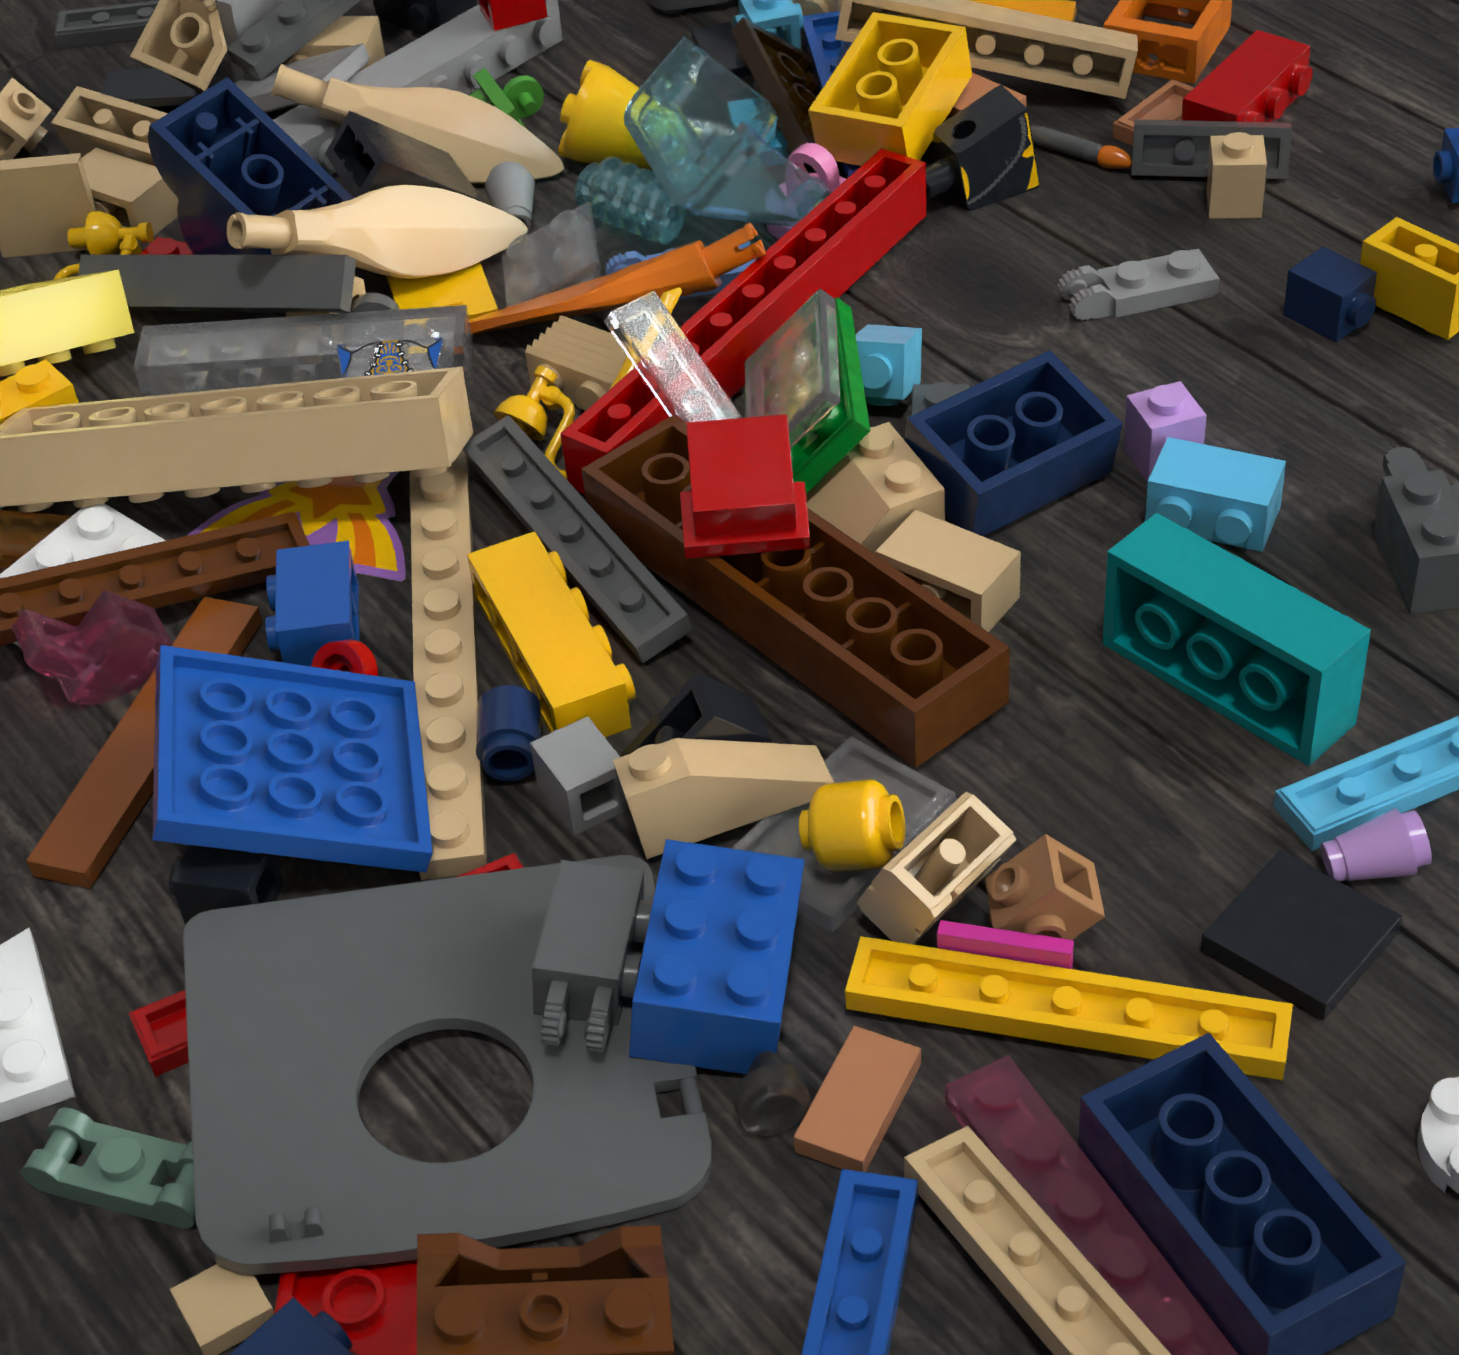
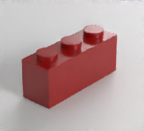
M1256 30L1183 98L1181 121L1272 122L1274 119H1279L1285 109L1298 96H1303L1310 86L1313 75L1312 68L1308 66L1311 45Z

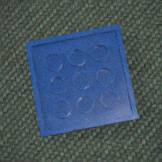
M160 645L156 663L152 840L426 873L433 852L415 681Z

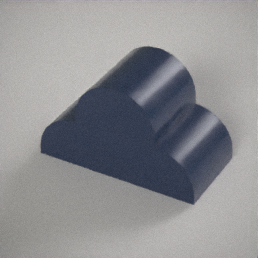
M228 77L149 125L148 144L152 159L164 182L179 199L177 207L179 225L194 255H273L271 249L233 248L227 238V224L232 214L244 213L247 215L275 216L285 210L316 209L354 199Z

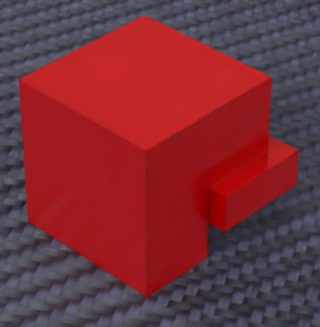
M787 414L686 422L691 491L680 492L685 559L810 549L805 482H793Z

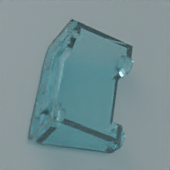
M685 36L628 102L624 113V123L670 200L691 216L793 227L832 193V190L826 183L817 177H811L769 145L777 130V114L769 101Z

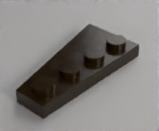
M742 17L730 31L740 49L737 55L741 62L750 69L755 79L753 87L766 100L771 110L769 118L774 126L782 132L787 142L785 150L790 156L800 145L815 143L808 110L817 98L813 92L818 87V83L814 74L810 71H805L811 64L809 54ZM804 163V167L807 168L809 164Z

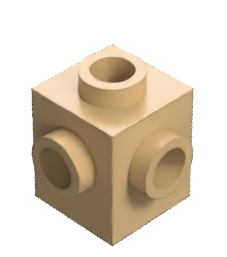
M14 78L0 92V160L13 159L21 148L31 153L48 132L41 126V123L52 110Z

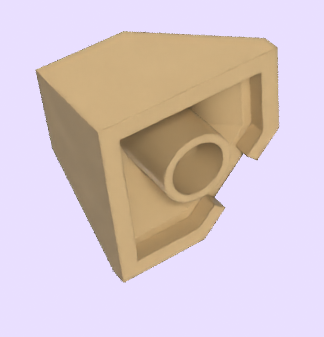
M159 0L130 57L145 69L157 68L194 89L196 94L207 90L227 51L216 0Z

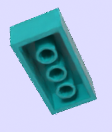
M1155 513L1107 551L1102 645L1307 766L1314 763L1356 725L1371 629L1158 513Z

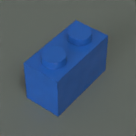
M349 541L276 550V575H268L266 578L270 609L272 612L275 611L274 616H266L265 619L266 637L270 652H280L283 663L312 666L316 652L323 645L347 639L360 641L359 583Z

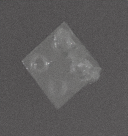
M589 201L574 210L561 212L551 223L534 233L517 237L509 244L507 249L502 251L507 307L546 295L566 283L571 287L601 277L599 274L601 264L597 249V235L594 228L592 206Z

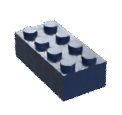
M1210 1033L1080 1097L1078 1152L1235 1355H1323L1394 1315L1406 1264L1405 1260Z

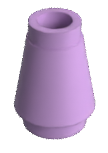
M1394 808L1334 837L1333 840L1320 844L1321 855L1327 874L1339 882L1343 880L1354 881L1413 876L1417 874V867L1425 866L1432 862L1429 839L1423 822L1415 810L1400 814Z

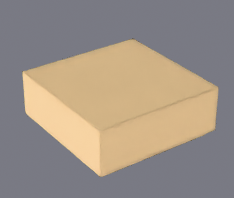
M218 1264L170 1289L175 1304L202 1355H218L246 1340L274 1315L273 1308L254 1275L239 1274Z

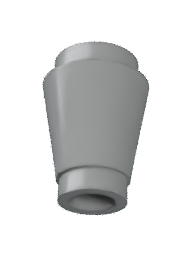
M517 162L500 163L490 171L489 177L485 182V192L493 207L521 220L526 225L528 233L532 227L531 220L535 190L534 177L523 165Z

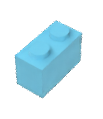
M1167 437L1148 479L1145 521L1155 513H1158L1206 540L1263 552L1281 507L1286 461Z

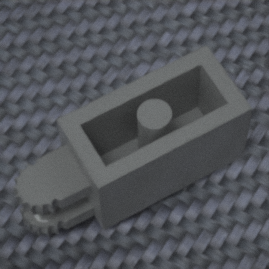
M1397 446L1396 448L1391 447L1389 451L1386 450L1382 466H1384L1383 470H1385L1386 476L1382 477L1381 484L1379 485V500L1374 527L1375 537L1410 614L1459 608V502L1443 470L1428 471L1423 459H1420L1421 455H1418L1417 451L1405 446Z
M561 860L532 965L534 1014L543 1015L540 1032L542 1044L558 1046L561 1037L565 1033L567 1018L586 1021L584 1031L586 1050L604 1052L611 1024L619 1025L625 997H634L642 955H636L635 952L638 942L645 943L653 901L644 900V871Z

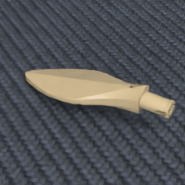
M280 64L271 95H277L318 110V117L338 124H342L348 112L352 111L450 154L471 184H485L490 171L496 165L503 162H517L523 165L532 174L535 181L555 177L564 170L563 163L557 154L515 119L495 106L462 92L434 87L388 88L366 86L341 81L330 77L329 82Z
M396 185L373 190L349 201L322 208L285 210L275 216L235 213L228 220L227 238L230 245L235 249H271L273 255H348L356 259L355 267L394 278L418 279L450 274L470 267L517 243L526 235L528 229L515 216L465 195L440 188Z

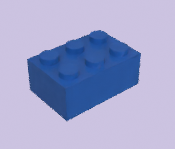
M665 840L632 1002L629 1057L773 1078L805 859Z

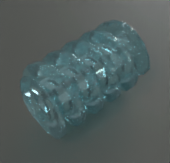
M610 156L601 163L594 162L587 165L579 174L575 200L577 208L586 216L596 217L601 222L610 223L614 227L628 230L632 234L644 236L647 240L666 245L678 236L683 227L689 207L690 194L689 188L684 182L677 180L672 182L668 176L655 175L652 170L639 169L636 164L623 163L620 158Z

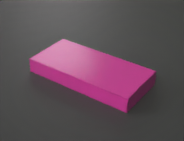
M940 920L937 931V948L1073 969L1074 940Z

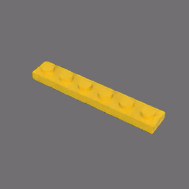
M860 936L845 989V1003L848 1010L1154 1060L1210 1033L1244 1074L1283 1080L1293 1008L1291 1003Z

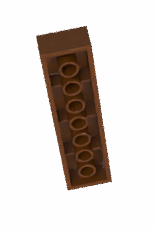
M674 415L582 468L586 502L640 562L915 768L1009 703L1010 647L809 508H807L810 549L685 559L680 492L691 491L687 424Z

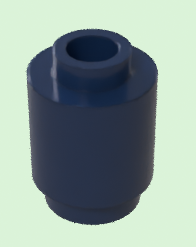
M503 685L494 687L486 691L477 703L476 756L480 760L484 771L494 779L517 781L527 777L534 769L530 742L541 738L540 701L533 692L520 686Z

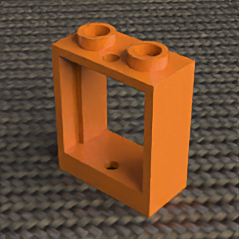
M1120 0L1103 24V28L1137 35L1138 52L1132 73L1195 84L1230 27L1232 0ZM1180 8L1188 9L1189 13H1183ZM1146 15L1195 25L1192 29L1141 19ZM1149 54H1155L1158 60H1152Z

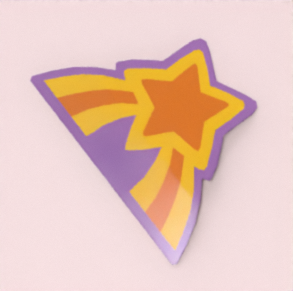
M389 472L390 475L387 478L367 483L356 482L354 475L332 477L333 480L330 483L311 488L299 487L297 481L276 482L275 487L258 492L260 495L223 509L187 535L295 511L310 545L349 541L356 573L400 582L406 579L403 546L395 528L388 520V518L394 517L396 513L395 505L386 487L398 472Z

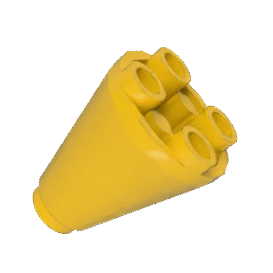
M588 60L581 75L578 94L569 93L562 106L560 122L567 124V129L561 138L558 155L578 163L674 172L681 168L689 171L697 157L702 133L692 130L691 123L609 66Z

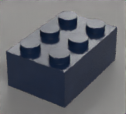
M1048 350L907 417L904 441L945 489V515L955 526L980 536H985L1112 472L1123 423Z

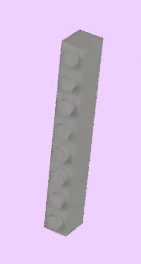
M546 0L548 18L498 31L492 29L480 11L479 5L357 72L347 82L388 88H444L469 95L480 88L473 75L484 67L495 80L563 40L558 0ZM302 104L273 120L327 173L332 175L337 172L325 155V152L341 124L318 117V110Z

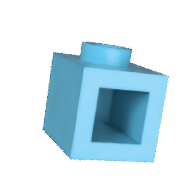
M867 324L856 334L866 402L876 406H891L900 403V400H904L913 391V384L921 383L922 328Z

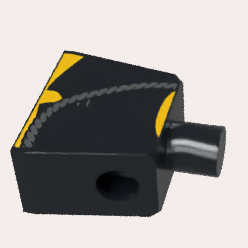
M1002 85L995 87L936 127L933 139L938 160L926 166V198L931 199L947 191L965 210L973 211L1040 187L1028 108Z

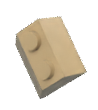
M889 422L870 427V432L806 494L807 508L874 554L914 510L945 521V489Z

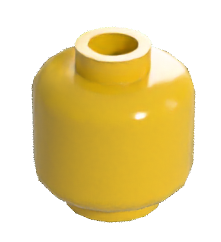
M871 779L822 785L813 793L809 809L803 810L799 817V836L803 848L806 851L813 850L819 864L825 870L831 872L882 868L892 859L894 850L901 849L905 841V816L900 799L895 794L889 795L884 785Z

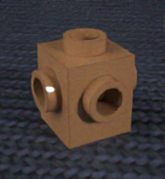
M1047 834L1011 860L1002 864L996 871L985 878L990 906L989 919L992 927L996 929L1073 940L1105 917L1094 863Z

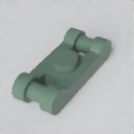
M64 1107L57 1111L46 1129L47 1135L50 1138L44 1148L34 1150L21 1170V1175L28 1184L48 1194L184 1229L192 1228L196 1222L192 1141L185 1145L94 1122L82 1112ZM75 1152L89 1156L83 1167L69 1163ZM169 1176L177 1178L175 1183H168L164 1186Z

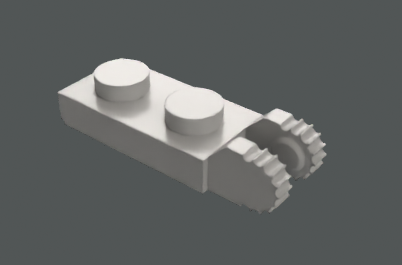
M1200 249L1175 251L1170 255L1141 261H1126L1117 266L1098 270L1089 265L1079 267L1077 270L1073 268L1071 271L1067 270L1066 274H1062V278L1059 279L1060 283L1057 284L1062 297L1065 300L1069 299L1071 302L1069 305L1073 315L1077 319H1081V321H1089L1090 318L1094 320L1109 316L1117 318L1215 297L1218 294L1219 277Z

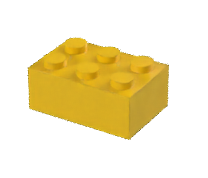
M873 12L808 110L815 143L830 152L835 161L862 166L881 148L920 161L933 140V133L936 127L944 122L972 77L965 27Z

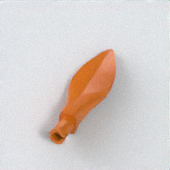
M747 223L743 228L706 247L701 240L669 250L657 257L630 265L612 274L466 320L451 327L457 338L557 320L560 315L568 318L659 301L663 292L677 287L682 290L680 297L689 296L695 292H709L722 284L720 276L757 257L764 256L766 252L761 239L743 249L739 248V245L758 235L754 226L751 223Z

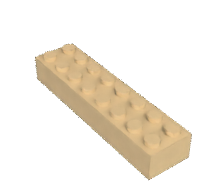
M463 367L22 408L0 425V507L18 505L20 512L29 513L45 510L52 507L54 502L73 501L75 507L85 508L103 504L109 500V497L128 496L130 502L142 503L159 499L164 496V492L184 491L186 497L198 498L215 494L220 491V487L240 486L242 492L254 493L269 490L276 486V482L297 481L299 487L311 488L330 483L333 480L332 477L354 475V480L360 483L379 481L387 478L390 475L389 472L411 470L412 476L419 478L436 476L446 472V467L452 465L473 435Z

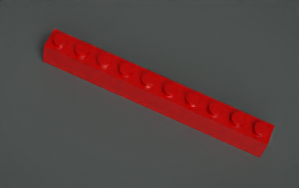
M881 148L767 249L764 256L758 257L561 432L567 481L575 490L585 494L582 468L672 415L684 423L707 421L761 370L765 359L775 348L780 346L785 348L798 335L802 321L812 310L816 308L822 310L832 299L839 298L927 216L926 163Z

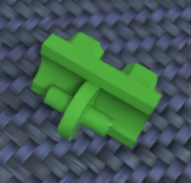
M485 67L473 75L480 88L469 96L495 106L522 126L524 124L519 118H527L534 115L544 101L543 89L533 77L527 75L515 77L505 85L502 91Z

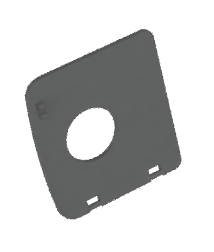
M616 855L574 861L644 871V900L653 901L655 884L649 865L641 858L632 855ZM560 863L214 909L201 912L188 921L183 932L195 1217L203 1249L219 1266L239 1274L257 1275L327 1270L416 1260L417 1234L460 1233L496 1248L609 1226L677 1209L702 1191L711 1174L712 1142L706 1115L702 1107L695 1066L629 1057L633 998L625 997L619 1025L611 1024L603 1053L586 1050V1040L584 1039L586 1021L567 1018L565 1033L561 1037L558 1046L541 1043L540 1032L543 1015L534 1014L532 965ZM638 942L636 955H642L644 943ZM446 1029L474 1031L501 1041L521 1058L531 1075L534 1086L529 1110L522 1123L506 1140L481 1155L447 1163H429L408 1159L381 1145L368 1132L358 1112L359 1093L371 1067L395 1045L416 1035ZM680 1090L685 1115L661 1118L656 1093Z

